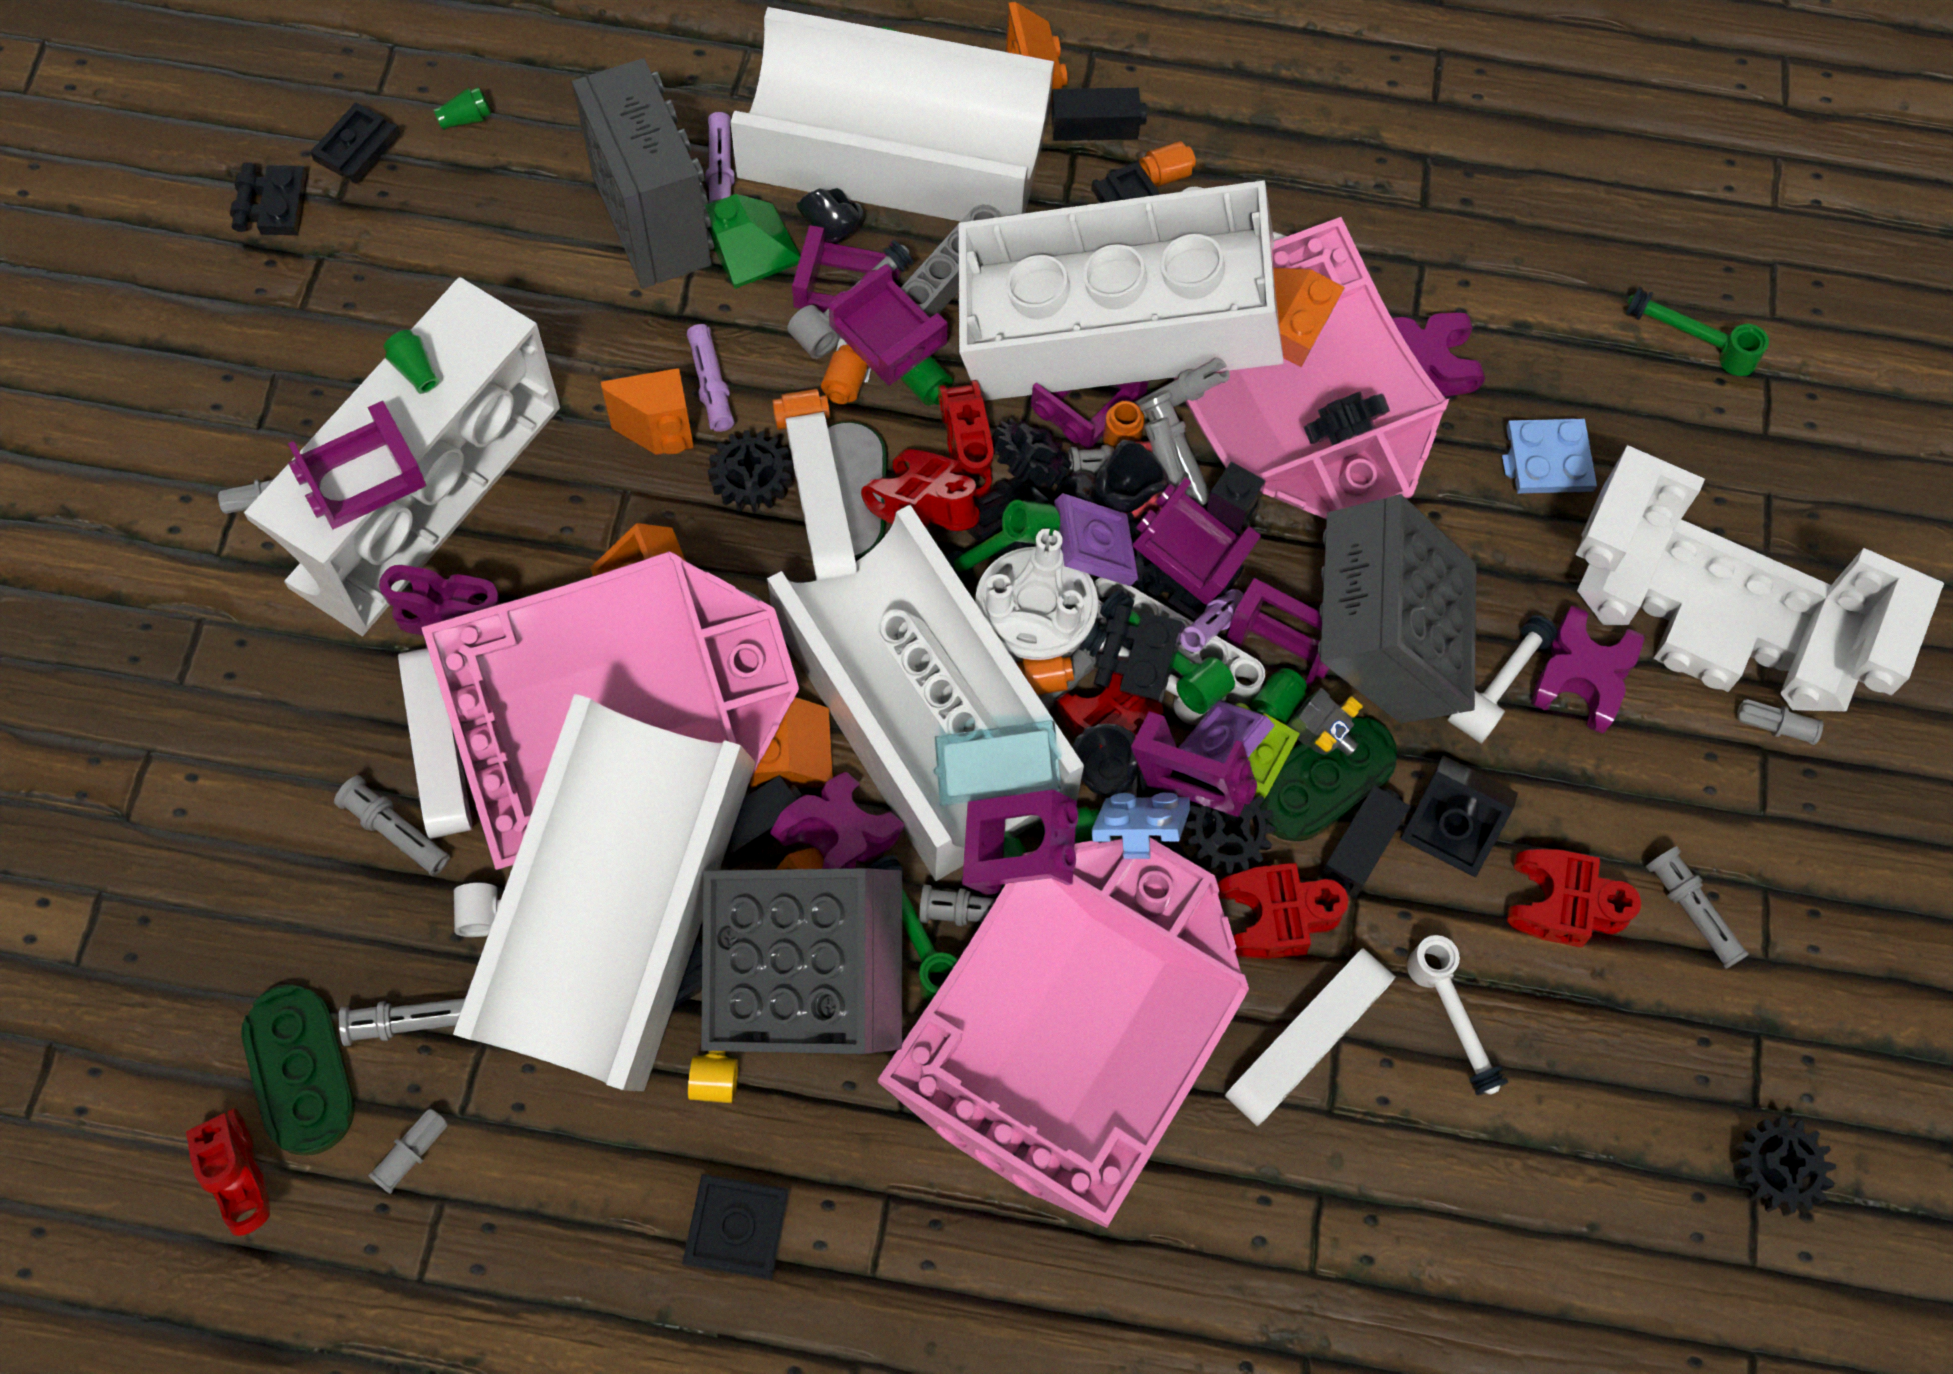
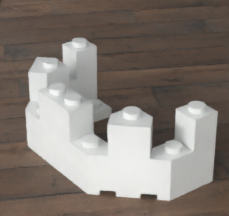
M1627 445L1603 485L1581 534L1583 539L1575 554L1586 559L1589 563L1577 591L1603 625H1628L1639 608H1642L1651 616L1669 620L1653 659L1664 663L1670 670L1684 672L1700 679L1706 686L1713 689H1722L1729 692L1742 677L1749 657L1754 658L1763 666L1774 667L1781 671H1789L1780 694L1792 710L1847 711L1858 681L1864 683L1873 691L1885 692L1892 696L1910 678L1943 588V582L1865 548L1859 552L1832 585L1682 520L1681 518L1699 494L1705 479Z

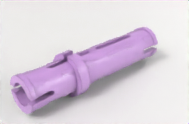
M715 112L708 117L709 168L705 173V181L709 186L708 204L731 196V186L735 181L734 171L731 169V117L723 112ZM718 142H721L720 154L718 153ZM718 172L722 173V184H718Z
M705 324L694 325L687 330V338L689 339L700 382V389L698 391L700 401L706 406L710 429H714L716 432L726 431L734 425V419L728 402L729 388L722 380L710 327H707Z
M1231 589L1223 597L1213 599L1207 605L1205 613L1199 616L1195 622L1186 627L1184 632L1181 633L1180 641L1182 646L1190 652H1198L1219 631L1228 629L1231 625L1235 609L1244 594L1237 589Z

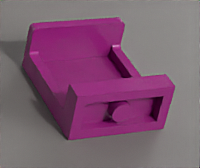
M888 264L883 265L878 270H871L866 273L857 285L848 291L838 293L828 306L830 327L888 386L947 344L948 323L938 313L930 318L893 281L892 268Z
M1185 477L1176 488L1169 484L1156 499L1155 503L1160 508L1156 513L1150 509L1136 526V529L1141 533L1132 546L1207 606L1224 590L1261 535L1250 526L1239 536L1184 493L1191 484V481Z

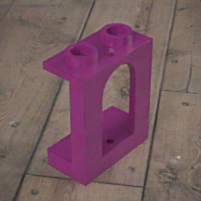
M809 225L792 284L794 308L802 309L808 305H815L822 313L828 309L835 296L814 292L821 265L868 273L886 257L885 253L825 242L824 228ZM896 268L892 271V279L899 280L901 271Z
M1149 381L1116 384L1121 390L1089 422L1062 402L1072 390L1050 393L1036 382L1032 387L1031 407H1033L1035 413L1045 421L1050 420L1062 429L1064 435L1070 441L1080 443L1089 450L1103 436L1108 410L1121 401L1135 402L1147 392Z
M383 400L367 407L373 422L306 453L300 454L294 441L288 443L295 457L288 464L299 485L308 482L313 492L306 494L305 497L316 518L325 515L332 530L427 486L414 456ZM386 445L401 473L394 478L341 501L330 500L324 497L320 491L321 480L326 473Z
M1254 578L1235 609L1226 642L1240 649L1251 631L1313 664L1306 680L1307 687L1310 689L1316 676L1324 679L1330 669L1320 661L1318 653L1319 641L1309 638L1261 613L1260 610L1263 601H1266L1318 628L1322 632L1320 612Z
M1150 711L1148 712L1131 745L1147 785L1167 793H1174L1178 797H1189L1190 801L1239 817L1244 805H1249L1252 802L1257 790V781L1254 778L1243 743L1238 740L1235 741L1224 764L1177 748L1165 717ZM1175 770L1196 777L1216 786L1224 795L1172 778L1170 775Z
M1054 789L969 801L967 804L962 884L987 895L1001 893V884L1050 878L1065 885H1073V869L1076 865L1074 846L1075 827L1078 823L1077 801ZM1030 815L1039 816L1045 826L1044 840L1035 852L1026 856L1003 858L1005 819Z

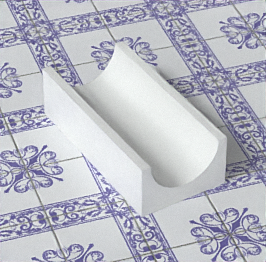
M767 8L764 17L763 58L755 98L749 113L734 111L730 122L737 178L807 192L819 188L828 192L829 190L839 188L849 200L955 221H961L971 209L982 204L995 207L1000 212L1001 217L1025 214L1049 120L1054 61L782 9Z
M1265 180L959 223V352L970 380L978 381L983 401L1032 395V387L1036 382L1051 393L1179 377L1186 370L1191 369L1195 371L1216 358L1222 359L1227 367L1217 372L1284 364L1273 269L1272 248H1275Z
M461 277L449 287L411 329L415 335L421 336L434 372L440 380L439 384L431 391L419 394L414 386L384 359L300 451V454L306 453L373 422L367 407L383 400L414 456L427 486L332 530L325 515L316 518L305 497L306 494L313 492L308 482L299 485L288 464L244 512L248 521L267 533L300 562L285 579L284 582L287 587L362 637L389 607L379 588V580L386 569L394 565L422 568L560 409L537 323ZM386 445L326 473L321 480L320 491L324 497L330 500L341 501L394 478L401 473ZM397 581L392 585L391 589L396 592H402L410 581Z
M908 505L896 512L895 520L885 537L869 553L855 562L857 574L807 583H795L787 580L783 572L780 571L767 578L770 603L775 608L784 640L824 704L829 708V712L889 808L905 824L904 832L934 880L937 881L964 865L967 804L969 801L1051 789L1077 801L1084 765L911 505ZM899 609L924 621L1004 736L1049 731L1054 780L1052 784L949 797L945 745L953 744V742L878 634V623L884 613L889 610ZM904 622L899 627V639L903 638L907 632V622ZM929 653L921 658V671L925 670L929 665ZM951 684L943 690V703L948 702L952 696ZM974 717L969 718L965 723L964 732L966 736H969L974 731ZM1035 815L1005 819V831H1009L1015 837L1042 822V819Z
M574 694L453 1034L538 1058L605 1082L606 1085L621 1090L644 1091L703 920V871L719 870L756 763L741 745L726 740L723 743H714L673 733L622 715L598 704L590 698Z

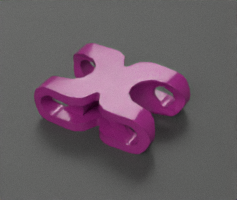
M1434 314L1428 319L1424 330L1413 319L1408 317L1392 318L1410 350L1443 396L1471 393L1484 383V371L1477 360L1459 359L1449 351V348L1460 346L1466 342L1472 332L1471 319L1467 314Z
M394 565L386 569L379 580V588L383 598L389 605L394 606L392 615L396 625L407 633L424 636L421 627L499 605L497 589L492 582L486 579L457 574L451 575L446 580L429 569ZM400 580L410 581L413 585L411 592H396L391 587ZM483 593L488 597L483 603L473 596ZM407 611H410L418 617L407 619L404 615Z
M1572 605L1557 630L1558 635L1553 640L1550 648L1552 658L1537 680L1530 703L1547 710L1558 694L1563 692L1576 693L1585 699L1589 707L1588 728L1604 734L1618 713L1626 692L1623 680L1637 663L1645 636L1634 630L1627 629L1624 637L1616 645L1611 647L1598 645L1590 639L1586 632L1589 614L1587 611Z
M844 772L825 783L821 792L822 798L814 795H805L787 806L780 813L770 834L785 847L801 842L810 844L818 849L824 857L822 869H855L856 860L873 862L886 853L897 841L905 824L892 812L876 816L867 814L859 809L853 802L852 796L854 789L861 784L848 772Z

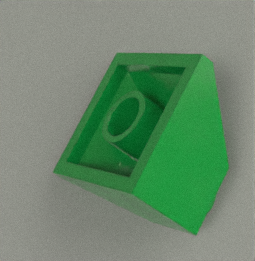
M734 194L704 205L711 222V227L708 230L714 243V251L734 289L798 265L800 254L773 203Z

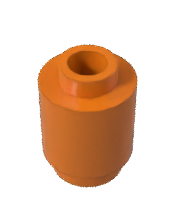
M1178 141L1148 151L1145 157L1139 159V163L1153 184L1160 187L1191 176L1192 168L1196 165V159L1191 147L1185 146L1182 141Z
M849 345L840 346L838 351L832 354L821 383V389L827 398L837 404L855 401L868 369L867 363Z
M818 389L781 394V398L772 400L777 430L787 429L785 418L824 412L826 419L830 418L827 396H819Z
M1121 401L1108 410L1103 432V442L1105 445L1113 446L1115 450L1118 443L1122 440L1141 441L1145 418L1143 412L1135 403Z
M1059 656L1047 660L1022 658L1023 661L1015 662L1037 695L1068 690L1067 682L1074 681L1070 656L1063 658Z

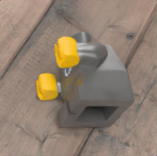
M1320 688L1305 700L1286 726L1299 732L1298 740L1311 747L1317 753L1327 755L1334 749L1339 748L1349 756L1359 744L1347 734L1354 726L1352 718L1359 713L1363 705L1353 696H1350L1339 706L1329 697L1330 695L1325 690Z

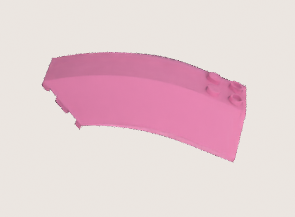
M1342 217L1274 241L1275 248H1272L1273 268L1312 269L1345 287L1335 308L1302 367L1283 358L1284 364L1230 370V378L1227 382L1206 390L1203 397L1197 400L1185 401L1225 468L1232 461L1266 480L1263 494L1324 519H1327V512L1383 498L1386 499L1387 497L1402 494L1406 499L1411 498L1415 492L1418 478L1429 455L1438 425L1446 410L1449 399L1446 400L1429 378L1396 327ZM1360 391L1364 400L1374 395L1384 394L1390 412L1373 420L1376 426L1375 429L1333 446L1329 438L1322 442L1310 444L1304 426L1320 418L1319 409L1331 402Z
M670 551L565 586L421 627L496 870L514 865L574 694L590 698L598 704L622 715L673 733L708 742L723 743L726 740L739 744L756 762L752 777L799 690L775 608L736 589L735 586L709 572L706 573Z
M1150 838V859H1124L1123 839L1101 843L1093 841L1076 843L1074 846L1076 865L1073 869V885H1065L1052 878L1006 884L958 962L902 1043V1049L897 1050L878 1078L880 1085L926 1122L942 1138L1029 1194L1042 1198L1106 1228L1152 1155L1249 990L1246 977L1241 972L1236 956V944L1228 917L1224 916L1218 896L1219 888L1215 876ZM1035 851L1023 853L1022 856L1029 855Z

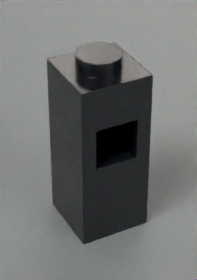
M1139 87L1053 89L1051 104L1053 141L1138 140L1140 125H1146L1147 105L1146 102H1140Z
M1231 461L1211 490L1207 512L1239 536L1248 526L1252 527L1255 523L1266 480Z
M779 775L743 799L719 870L733 869L776 841L770 832L777 818L787 806L802 797L801 792L794 784L787 786Z
M1374 785L1319 878L1336 881L1343 886L1347 895L1356 899L1411 806L1404 803L1403 799L1394 791L1380 789Z

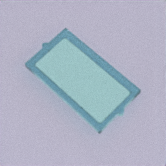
M1054 720L935 736L937 767L934 768L933 773L938 775L940 806L964 804L969 801L1051 789L1061 791L1058 760L1061 759L1062 754L1057 751Z

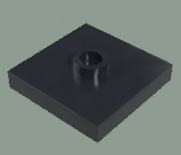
M701 1174L682 1265L684 1267L772 1282L790 1189Z

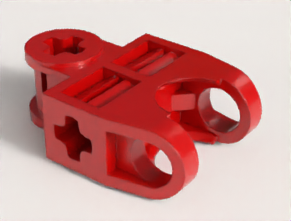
M972 380L970 385L946 388L945 385H938L939 406L943 423L946 426L947 447L950 459L958 461L962 468V475L977 474L983 477L985 484L981 488L976 489L974 495L976 498H979L991 490L992 474L990 466L993 462L994 450L978 381Z
M913 449L902 451L893 460V469L897 478L872 479L861 489L863 502L870 512L891 524L895 520L896 512L908 505H911L925 528L932 522L948 530L963 531L974 527L980 520L979 509L974 505L973 499L976 493L975 481L968 476L962 475V468L958 461L931 452ZM904 461L909 463V469L905 466ZM873 493L882 497L885 501V504L879 502L875 498Z
M1115 674L1112 676L1109 688H1106L1096 697L1083 698L1076 694L1072 697L1070 694L1064 693L1055 700L1056 708L1062 720L1075 737L1089 726L1107 723L1125 727L1136 737L1149 711L1159 715L1164 713L1162 704L1122 693L1120 686L1123 676Z
M1526 850L1515 855L1514 869L1519 873L1529 875L1528 879L1536 882L1542 888L1545 901L1532 902V906L1514 905L1509 907L1507 922L1513 928L1541 940L1583 948L1592 937V930L1606 934H1617L1623 931L1639 913L1641 898L1637 890L1626 882L1599 878V857L1564 850Z
M1297 863L1255 867L1230 875L1217 883L1219 898L1226 900L1235 899L1236 903H1242L1252 908L1257 916L1258 922L1255 925L1246 928V932L1233 935L1237 957L1272 959L1306 955L1311 945L1310 934L1325 933L1335 929L1339 925L1349 901L1346 890L1336 881L1323 879L1300 883ZM1318 901H1323L1325 907H1332L1330 912L1325 911L1323 905H1317Z
M233 1108L227 1112V1115L223 1113L186 1131L195 1178L204 1191L214 1195L222 1218L230 1232L235 1236H242L255 1231L268 1220L270 1204L264 1174L254 1160L252 1137L243 1117L236 1108ZM257 1208L252 1216H250L246 1220L237 1222V1219L241 1214L251 1209Z

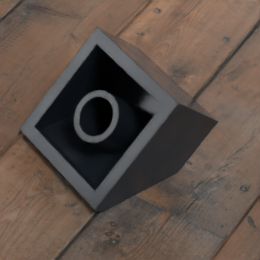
M1443 755L1400 840L1476 878L1514 809L1518 792Z

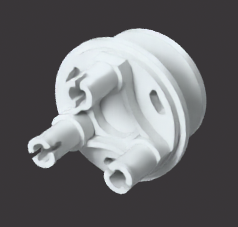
M1042 529L1036 536V547L1017 549L999 557L986 569L977 587L975 603L1015 662L1023 661L1022 658L1047 660L1062 656V658L1071 656L1087 638L1096 621L1098 596L1094 582L1088 573L1064 566L1063 553L1061 551L1063 538L1061 533L1056 530L1050 536V529Z

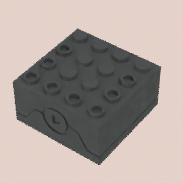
M645 58L588 75V79L585 76L571 81L593 180L641 289L655 285V282L658 284L711 266L709 250L714 249V243L708 230L711 227L710 218L704 206L708 204L707 196L701 181L705 180L704 173L698 158L691 159L688 152L691 151V147L685 130H677L675 123L678 120L671 100L664 101L661 95L664 94V88L658 72H651Z
M1402 494L1327 512V524L1323 533L1325 566L1322 567L1321 571L1324 592L1323 603L1320 605L1322 620V638L1318 644L1320 661L1400 724L1457 714L1458 712L1474 711L1476 564Z
M882 869L703 871L701 1051L869 1054L902 1049V871Z

